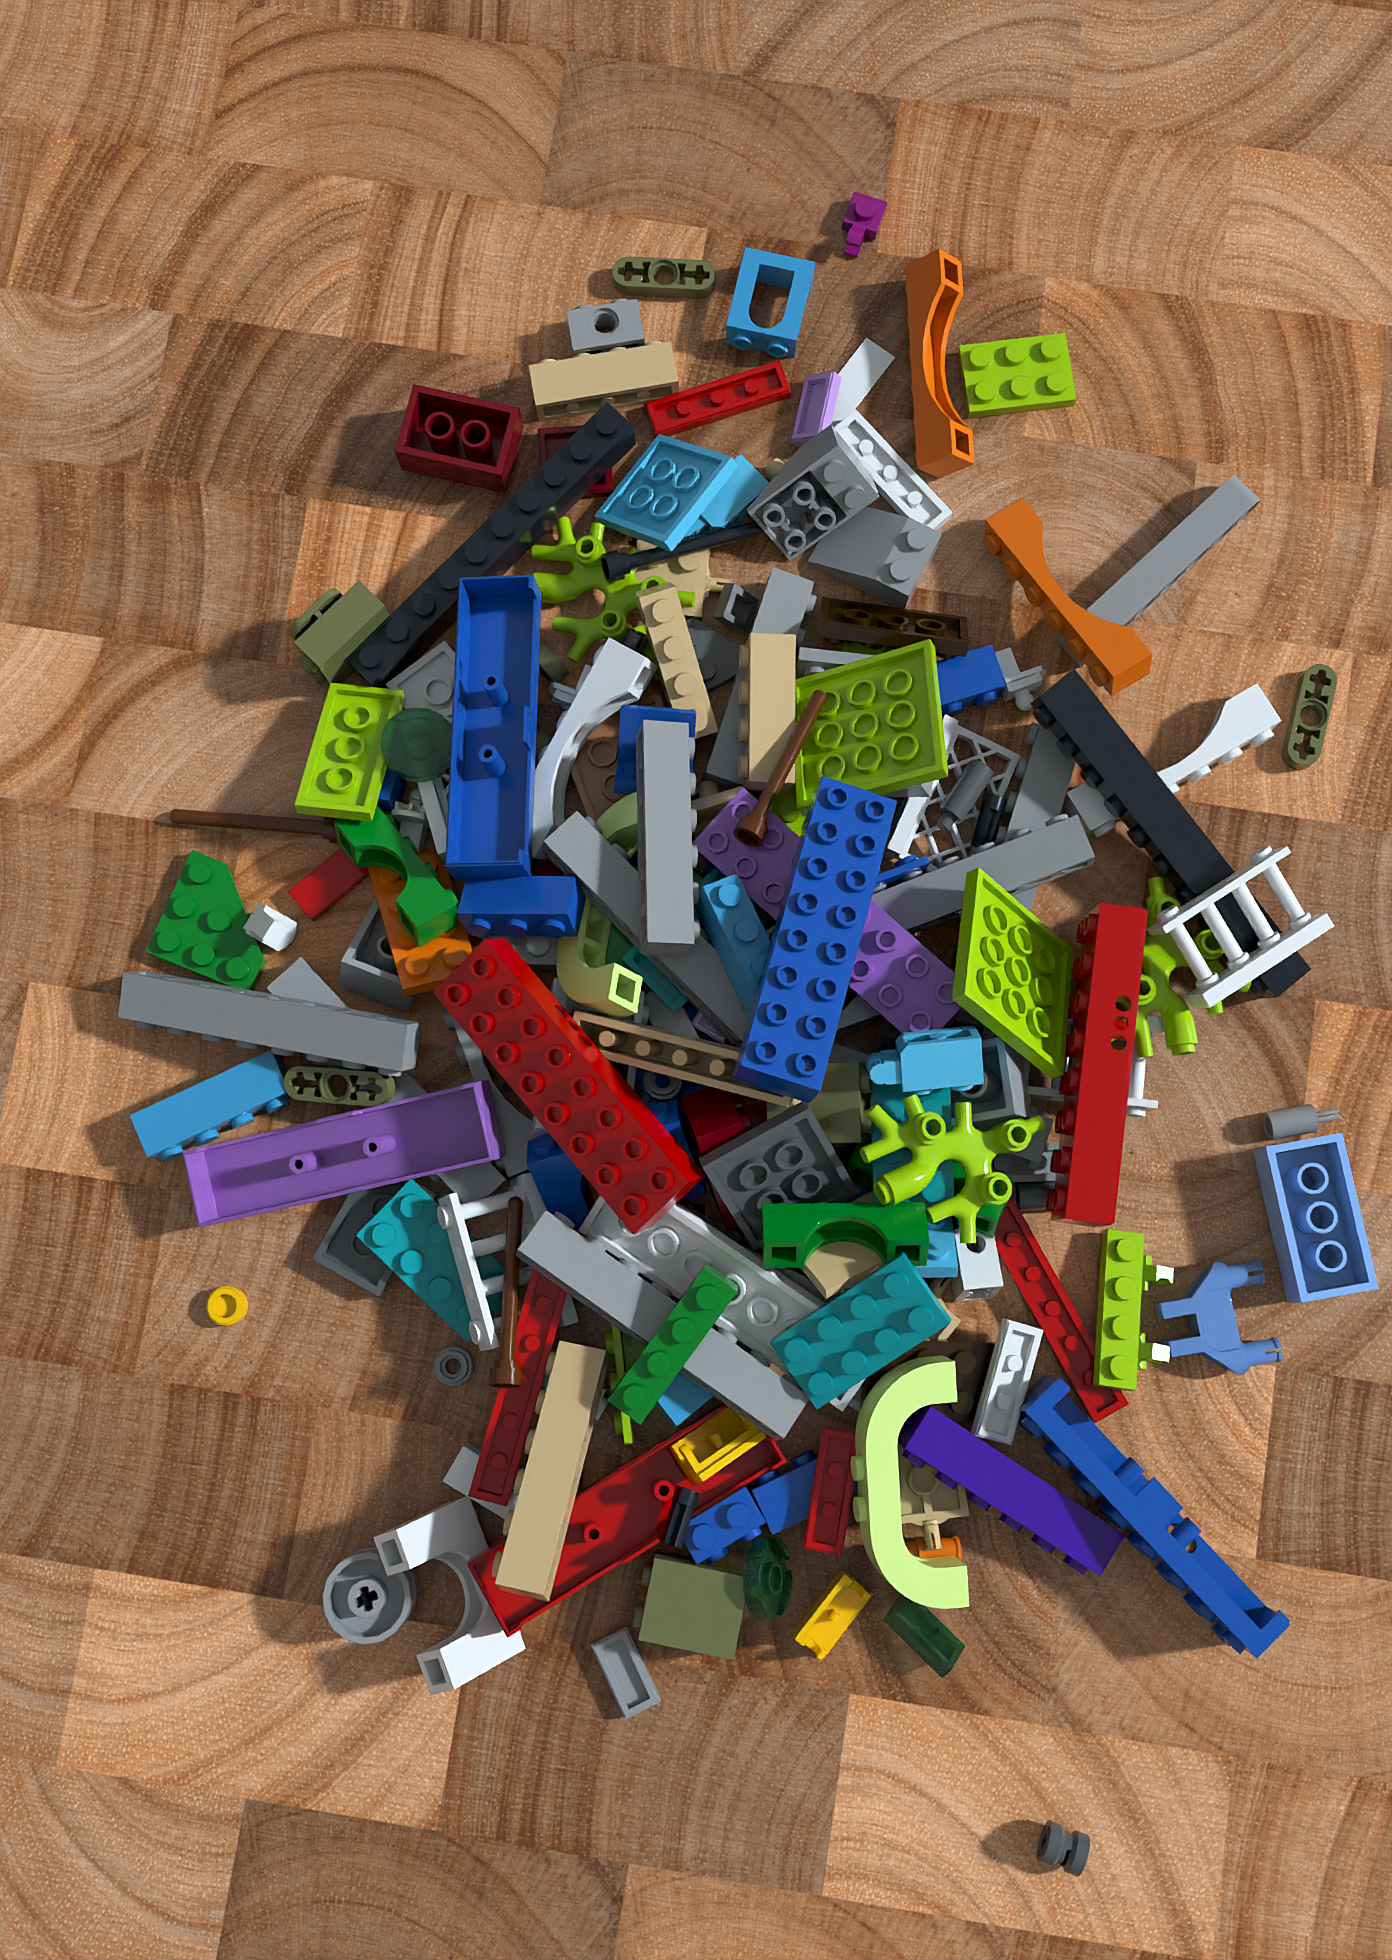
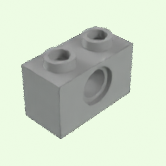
M616 299L609 304L597 306L580 305L573 310L566 311L573 356L579 353H589L592 355L608 352L615 347H625L628 349L645 344L637 299ZM604 327L613 329L608 333L599 332Z

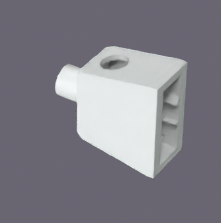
M956 1224L957 1229L953 1231L958 1261L957 1277H953L954 1280L952 1281L954 1302L992 1299L1003 1287L995 1236L991 1238L976 1232V1243L962 1244L960 1243L959 1224ZM966 1245L975 1248L977 1253L971 1252Z

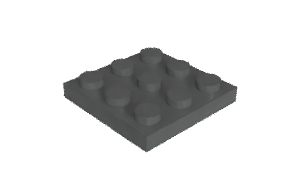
M803 1101L698 1158L703 1170L754 1251L762 1247V1204L842 1203L858 1194L853 1181L808 1103Z

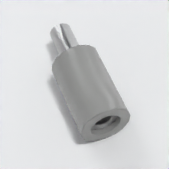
M1311 1104L1265 1112L1263 1114V1126L1267 1138L1272 1141L1317 1132L1319 1123L1339 1120L1340 1114L1317 1118V1116L1337 1113L1339 1109L1333 1107L1315 1111Z

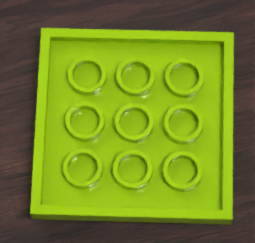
M930 639L795 680V727L813 692L821 690L827 695V700L795 761L797 810L803 816L807 814L812 794L822 776L878 795L949 777L935 646Z
M979 867L966 873L952 1000L1048 1077L1054 1078L1063 1075L1073 948Z

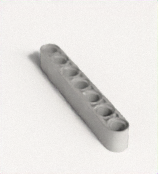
M1232 475L1086 611L1111 623L1129 626L1257 506L1261 499L1236 475ZM1060 635L1056 643L1081 668L1084 667L1085 663L1081 659L1076 660L1067 647V641Z

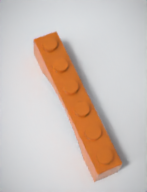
M937 249L905 266V291L908 306L909 358L911 361V391L914 407L913 425L916 440L915 459L917 469L942 478L974 465L972 429L962 421L954 409L947 390L945 377V351L948 333L956 309L963 297L962 264L960 260L941 249Z
M1023 498L985 519V536L983 541L988 552L992 556L997 555L1004 563V569L1009 578L1021 584L1030 604L1033 607L1038 606L1042 610L1051 630L1063 636L1067 641V647L1076 660L1081 659L1089 668L1091 679L1098 687L1103 686L1110 696H1113L1150 673L1152 653L1130 627L1111 623L1092 615L1074 603L1060 589L1052 577L1044 558L1042 544L1043 522Z

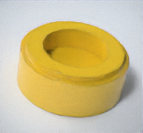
M232 1286L217 1288L209 1295L206 1303V1311L209 1318L214 1323L223 1326L233 1325L241 1321L248 1309V1301L245 1294L240 1289Z

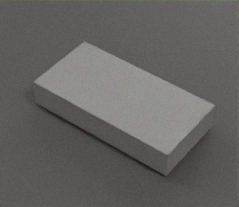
M627 1625L591 1642V1648L625 1720L661 1702V1697Z

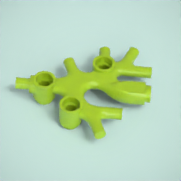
M560 517L555 520L559 537L558 544L555 546L533 545L532 559L569 562L573 565V569L567 575L539 572L533 574L542 593L541 603L568 602L590 589L601 590L606 597L604 609L593 618L580 619L556 616L553 618V631L574 633L576 635V641L566 657L579 665L589 647L600 639L607 641L608 638H611L623 644L628 628H632L628 621V613L633 608L638 607L634 593L666 583V581L659 576H650L641 583L635 577L637 570L635 568L631 570L630 574L625 575L624 580L608 583L601 566V554L607 553L603 546L605 525L592 523L590 534L580 538L576 543L569 518ZM632 548L629 554H633L640 551L635 548ZM675 586L681 606L694 607L695 593L678 591V587Z
M1163 877L1148 879L1150 897L1146 898L1147 909L1145 911H1148L1147 928L1158 922L1156 916L1162 912L1161 908L1167 909L1174 905H1177L1178 909L1181 907L1179 902L1171 897V894H1166ZM1211 930L1202 931L1192 940L1210 971L1216 972L1218 975L1225 970L1218 959L1223 955L1224 951ZM1169 932L1152 935L1148 943L1144 945L1143 975L1141 974L1140 981L1143 995H1139L1134 1037L1138 1059L1154 1057L1148 1025V1014L1151 1011H1157L1162 1016L1166 1047L1171 1049L1172 1056L1195 1053V1046L1198 1045L1192 1013L1185 1001L1171 989L1169 984L1171 971L1180 966L1189 967ZM1205 942H1208L1211 945L1212 950L1206 947ZM1252 981L1238 990L1248 992ZM1120 996L1116 999L1115 1003H1120L1126 1011L1129 1010L1130 1001L1128 998ZM1222 1001L1207 1008L1208 1016L1223 1014Z
M916 1094L902 1099L908 1113V1120L902 1125L890 1118L877 1103L873 1105L865 1115L879 1128L882 1136L880 1140L860 1148V1155L863 1161L869 1163L904 1147L912 1152V1160L909 1163L880 1175L878 1181L874 1182V1192L878 1200L883 1205L888 1203L895 1205L917 1195L931 1182L940 1163L949 1159L957 1161L965 1172L964 1187L956 1196L927 1208L926 1218L930 1224H933L949 1216L957 1217L959 1220L960 1243L962 1244L976 1243V1215L982 1206L1003 1204L1012 1194V1184L1009 1178L1003 1173L991 1170L993 1158L999 1153L1007 1154L1025 1149L1031 1141L1032 1135L1046 1128L1043 1118L1037 1115L1027 1120L1017 1118L999 1122L993 1125L989 1131H979L972 1124L971 1102L955 1103L956 1120L954 1127L951 1131L946 1132L945 1122L942 1117L934 1112H924L919 1097ZM926 1123L930 1127V1134L926 1131ZM993 1184L995 1185L996 1193L993 1191Z

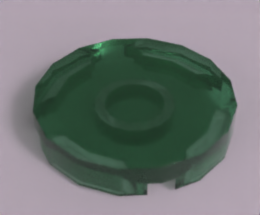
M413 707L398 712L387 721L381 732L380 747L385 765L391 771L393 770L399 774L401 778L411 782H427L439 778L450 767L452 725L442 714L428 708Z
M763 1536L757 1538L750 1546L745 1559L743 1572L745 1601L752 1616L758 1620H776V1615H782L787 1609L791 1597L793 1575L792 1570H786L785 1560H790V1554L783 1541L777 1537Z

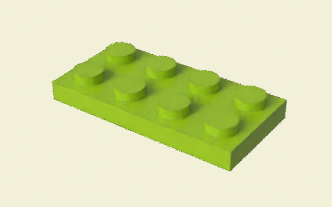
M330 683L294 804L298 814L372 822L399 725V717H401L405 702L403 690Z

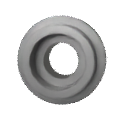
M646 1070L643 1080L644 1087L652 1098L664 1101L678 1094L682 1086V1079L668 1076L670 1079L669 1086L659 1088L655 1081L657 1077L664 1074Z
M452 1346L443 1349L438 1353L434 1361L435 1376L441 1383L447 1386L463 1384L469 1379L473 1370L471 1356L460 1347ZM452 1358L457 1359L461 1365L459 1372L456 1374L449 1372L447 1369V1363Z

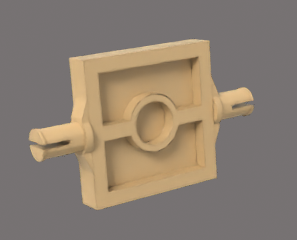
M637 539L636 549L639 551L658 547ZM710 548L639 567L635 572L636 579L641 583L650 576H659L666 582H671L677 586L678 591L694 592V607H681L685 619L695 617L702 621L704 602L709 592L722 593L724 584L732 583V579L711 577L708 567ZM638 607L630 611L633 614H640Z
M897 1443L902 1525L913 1524L923 1527L925 1551L933 1550L932 1537L934 1550L942 1549L938 1524L947 1519L970 1516L966 1489L958 1484L956 1489L953 1490L934 1477L938 1470L927 1462L922 1469L902 1456L905 1448Z

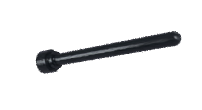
M756 521L681 540L672 552L655 547L626 555L625 552L619 553L617 550L601 554V566L607 582L613 583L624 580L625 575L630 574L632 569L765 534V532Z

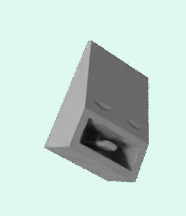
M830 424L796 451L747 508V512L791 561L879 498V494L872 475Z

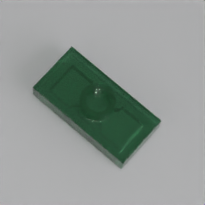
M901 1593L883 1619L941 1678L951 1672L965 1648V1645L926 1606L910 1600Z

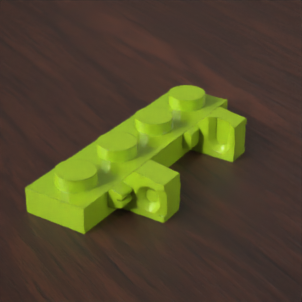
M1109 1228L1102 1231L1093 1386L1135 1391L1137 1386V1370H1146L1147 1362L1155 1364L1169 1362L1170 1346L1145 1343V1333H1139L1141 1293L1148 1291V1284L1163 1287L1173 1284L1174 1269L1152 1265V1257L1144 1255L1145 1234Z

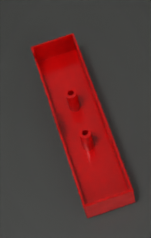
M1100 902L1090 913H1087L1084 920H1080L1078 923L1076 942L1082 945L1080 958H1075L1072 969V980L1077 981L1076 996L1071 995L1069 1000L1068 1018L1073 1019L1072 1034L1067 1033L1065 1057H1069L1068 1070L1061 1075L1059 1083V1094L1065 1095L1063 1111L1058 1110L1055 1119V1133L1060 1134L1059 1149H1054L1052 1152L1050 1171L1056 1173L1054 1188H1049L1046 1198V1211L1051 1212L1050 1221L1088 1227H1102L1115 1223L1148 911H1145V908ZM1120 996L1128 998L1130 1001L1129 1010L1124 1012L1118 1010L1115 1005L1116 999ZM1123 1017L1126 1021L1116 1020V1018ZM1111 1040L1126 1041V1047L1122 1051H1117L1112 1047Z
M505 938L484 939L433 992L633 1235L651 1228L705 1177L700 1168Z
M721 1403L577 1492L549 1602L501 1591L495 1585L496 1578L492 1577L493 1562L497 1552L504 1551L507 1536L467 1560L466 1564L506 1637L508 1638L522 1629L521 1626L622 1562L626 1564L659 1543L676 1486L685 1487L699 1493L695 1509L692 1513V1519L768 1470H775L787 1461L775 1440L763 1432L766 1436L765 1439L705 1481L692 1485L669 1447L713 1416L728 1408L727 1405Z

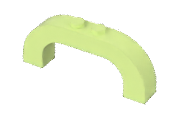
M637 792L617 801L596 821L603 831L601 835L611 845L613 843L618 844L627 853L629 859L638 851ZM586 897L578 937L562 936L558 941L556 969L559 983L563 991L572 1000L605 1016L619 1018L637 1014L643 977L616 963L605 965L611 921Z
M943 1355L922 1357L902 1363L887 1372L873 1386L865 1398L858 1415L855 1431L856 1456L851 1457V1473L853 1480L857 1481L858 1497L853 1499L854 1517L856 1522H860L863 1545L873 1566L897 1591L910 1600L932 1608L950 1609L969 1607L967 1565L955 1556L921 1558L910 1554L902 1534L897 1450L900 1430L913 1412L931 1404L957 1402L955 1361Z

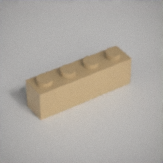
M650 341L640 347L628 349L625 347H615L604 353L592 355L589 353H579L568 359L557 361L554 359H544L537 364L528 365L539 422L597 412L606 402L614 409L641 405L679 392V381L671 341L663 343L660 341Z
M666 582L635 592L634 596L655 664L658 666L657 671L668 707L696 711L695 739L718 732L675 585L671 582Z
M751 632L745 645H740L739 667L745 668V681H740L738 699L739 704H745V718H740L738 725V740L744 741V755H739L738 778H744V788L746 790L764 789L795 729V634ZM795 763L780 791H789L794 785Z

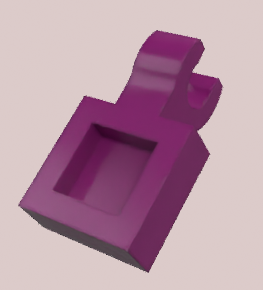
M857 192L853 193L842 223V230L848 231L845 242L847 244L844 250L845 255L857 258L864 238L876 239L886 212L887 202Z

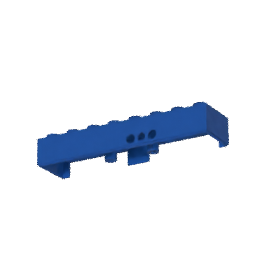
M534 575L459 578L445 867L456 880L531 876L542 597Z
M822 776L810 800L732 1079L806 1103H810L821 1091L897 805L896 800Z
M1043 1375L1026 1392L1024 1402L1019 1408L1021 1413L1018 1424L1030 1436L1034 1435L1038 1440L1042 1438L1047 1443L1042 1449L1057 1465H1062L1066 1470L1070 1467L1074 1472L1070 1479L1075 1485L1094 1500L1100 1499L1102 1504L1098 1509L1115 1526L1118 1525L1123 1531L1126 1528L1130 1531V1534L1126 1537L1127 1540L1143 1556L1146 1555L1151 1561L1156 1559L1159 1562L1154 1567L1155 1570L1171 1586L1174 1585L1180 1592L1184 1590L1187 1592L1182 1597L1184 1601L1199 1616L1202 1615L1210 1623L1215 1622L1211 1629L1228 1647L1231 1646L1239 1654L1245 1650L1255 1658H1258L1290 1626V1620L1280 1610L1275 1612L1268 1608L1202 1539L1199 1535L1201 1530L1188 1517L1183 1518L1179 1514L1183 1507L1155 1477L1148 1481L1142 1475L1144 1470L1131 1457L1127 1459L1068 1397L1067 1393L1071 1388L1061 1378ZM1171 1524H1178L1170 1533L1168 1532V1527ZM1194 1540L1196 1544L1195 1549L1188 1553L1185 1548Z

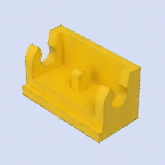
M728 1407L672 1444L669 1449L690 1483L694 1485L711 1477L765 1439L766 1436L758 1427Z
M841 1567L793 1629L794 1639L802 1646H808L815 1653V1656L822 1660L873 1593Z

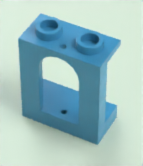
M745 247L726 323V343L732 344L740 350L756 349L765 351L777 358L786 356L795 358L808 295L811 293L815 262ZM756 282L790 289L784 317L778 325L772 328L756 326L750 319L749 307Z

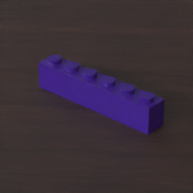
M929 1405L913 1412L899 1433L898 1444L905 1448L902 1454L904 1458L921 1469L927 1462L938 1470L934 1477L953 1490L956 1489L958 1484L962 1485L970 1491L967 1499L985 1511H988L991 1505L1002 1512L999 1520L1019 1533L1023 1526L1035 1533L1031 1541L1051 1554L1055 1547L1066 1554L1063 1562L1083 1575L1088 1568L1101 1577L1125 1534Z

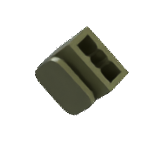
M358 580L344 595L336 588L328 590L293 623L290 635L301 653L297 659L306 668L307 674L319 686H322L325 682L329 686L330 683L342 684L354 673L346 658L390 616L385 605Z
M867 1062L828 1063L821 1091L808 1103L830 1143L870 1141L869 1133H874L875 1124L865 1115L868 1111V1094L873 1092L874 1086L865 1065ZM766 1101L767 1120L791 1107Z
M655 1552L653 1563L645 1561L641 1586L648 1587L645 1603L637 1602L633 1627L640 1628L638 1640L734 1660L749 1583V1571L720 1566L715 1562L708 1565L706 1560L696 1564L693 1557Z

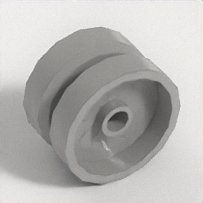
M377 1546L362 1547L338 1563L327 1578L322 1595L324 1614L332 1629L348 1641L363 1645L381 1642L396 1633L414 1611L420 1592L418 1574L412 1568L387 1576ZM367 1589H369V1592L375 1590L378 1597L376 1599L371 1598L367 1593Z

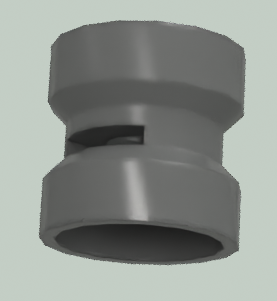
M1048 1820L1039 1838L1037 1861L1048 1866L1058 1864L1063 1867L1066 1873L1078 1877L1083 1872L1087 1862L1090 1837L1077 1830L1072 1833L1067 1832L1061 1824Z

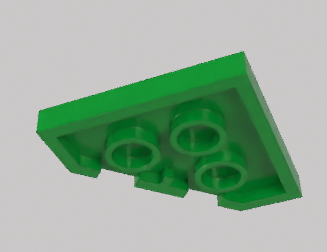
M192 850L145 952L226 986L253 991L267 963L257 939L245 933L246 930L243 928L250 917L235 885V879L230 866Z

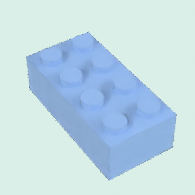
M1332 1134L1254 1149V1159L1287 1302L1304 1303L1379 1289L1343 1134Z

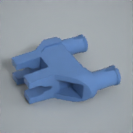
M1259 1259L1228 1266L1220 1261L1211 1262L1200 1273L1182 1298L1153 1303L1157 1319H1167L1187 1315L1191 1335L1161 1341L1162 1345L1170 1346V1357L1199 1353L1235 1375H1244L1251 1366L1282 1362V1352L1271 1351L1265 1353L1266 1350L1281 1348L1276 1337L1243 1343L1238 1332L1230 1293L1234 1288L1265 1283L1264 1273L1248 1275V1272L1264 1270Z

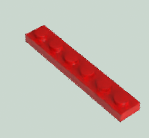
M1010 1196L994 1234L998 1255L1039 1329L1043 1330V1336L1090 1420L1093 1423H1097L1129 1405L1121 1390L1093 1386L1095 1343L1013 1197Z
M534 1268L532 1269L516 1331L515 1360L519 1361V1368L522 1369V1387L498 1388L468 1494L469 1497L506 1507L567 1296L565 1290Z

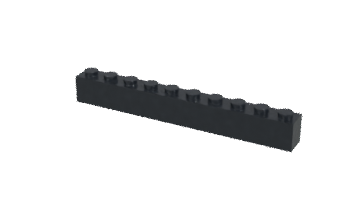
M606 402L346 658L353 671L368 686L388 689L386 683L415 663L457 621L459 578L503 576L555 525L556 519L563 517L593 485L636 445L633 425Z
M1075 669L1064 675L1030 703L1034 708L1033 715L1037 722L1043 728H1049L1057 737L1058 741L1056 743L1060 751L1067 758H1073L1082 769L1080 775L1091 788L1098 789L1106 799L1104 806L1108 812L1117 819L1121 818L1129 829L1127 834L1131 841L1137 847L1144 848L1152 858L1150 861L1152 867L1161 877L1170 880L1176 888L1174 890L1176 898L1183 905L1235 873ZM1232 892L1214 902L1242 952L1250 954L1259 948L1257 944L1259 938ZM1253 896L1254 900L1256 901L1258 907L1260 908L1261 912L1263 913L1273 932H1278L1279 934L1282 933V931L1275 924L1272 918L1268 915V913L1264 910L1261 904ZM1201 912L1197 913L1196 915L1200 918L1197 922L1202 931L1211 930ZM1296 951L1253 979L1249 990L1258 997L1277 998L1309 972L1311 968ZM1223 953L1222 956L1225 958L1226 961H1228L1227 956L1225 955V953Z

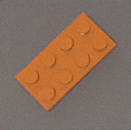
M437 850L418 853V857L423 863L429 862L437 873L438 882L444 890L449 888L455 894L448 870L440 859ZM368 867L403 996L406 997L437 989L472 952L467 931L458 917L457 927L419 948L398 921L396 899L404 890L405 881L389 869Z

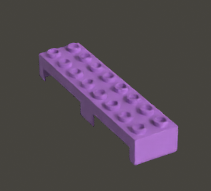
M742 787L692 842V845H696L698 853L724 876L729 877L738 873L749 898L776 921L800 837L770 811L766 818L768 833L760 847H750L741 843L734 836L733 831L740 817L746 816L748 812H752L758 801ZM871 900L848 986L901 1034L903 1032L949 1028L965 1010L952 1000L955 973Z
M489 1080L473 1082L434 1093L182 1151L199 1228L506 1157Z

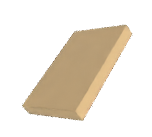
M871 1191L849 1203H874V1192ZM834 1242L817 1249L809 1257L805 1267L801 1269L825 1299L854 1285L884 1265V1263L875 1252L863 1245L853 1242Z

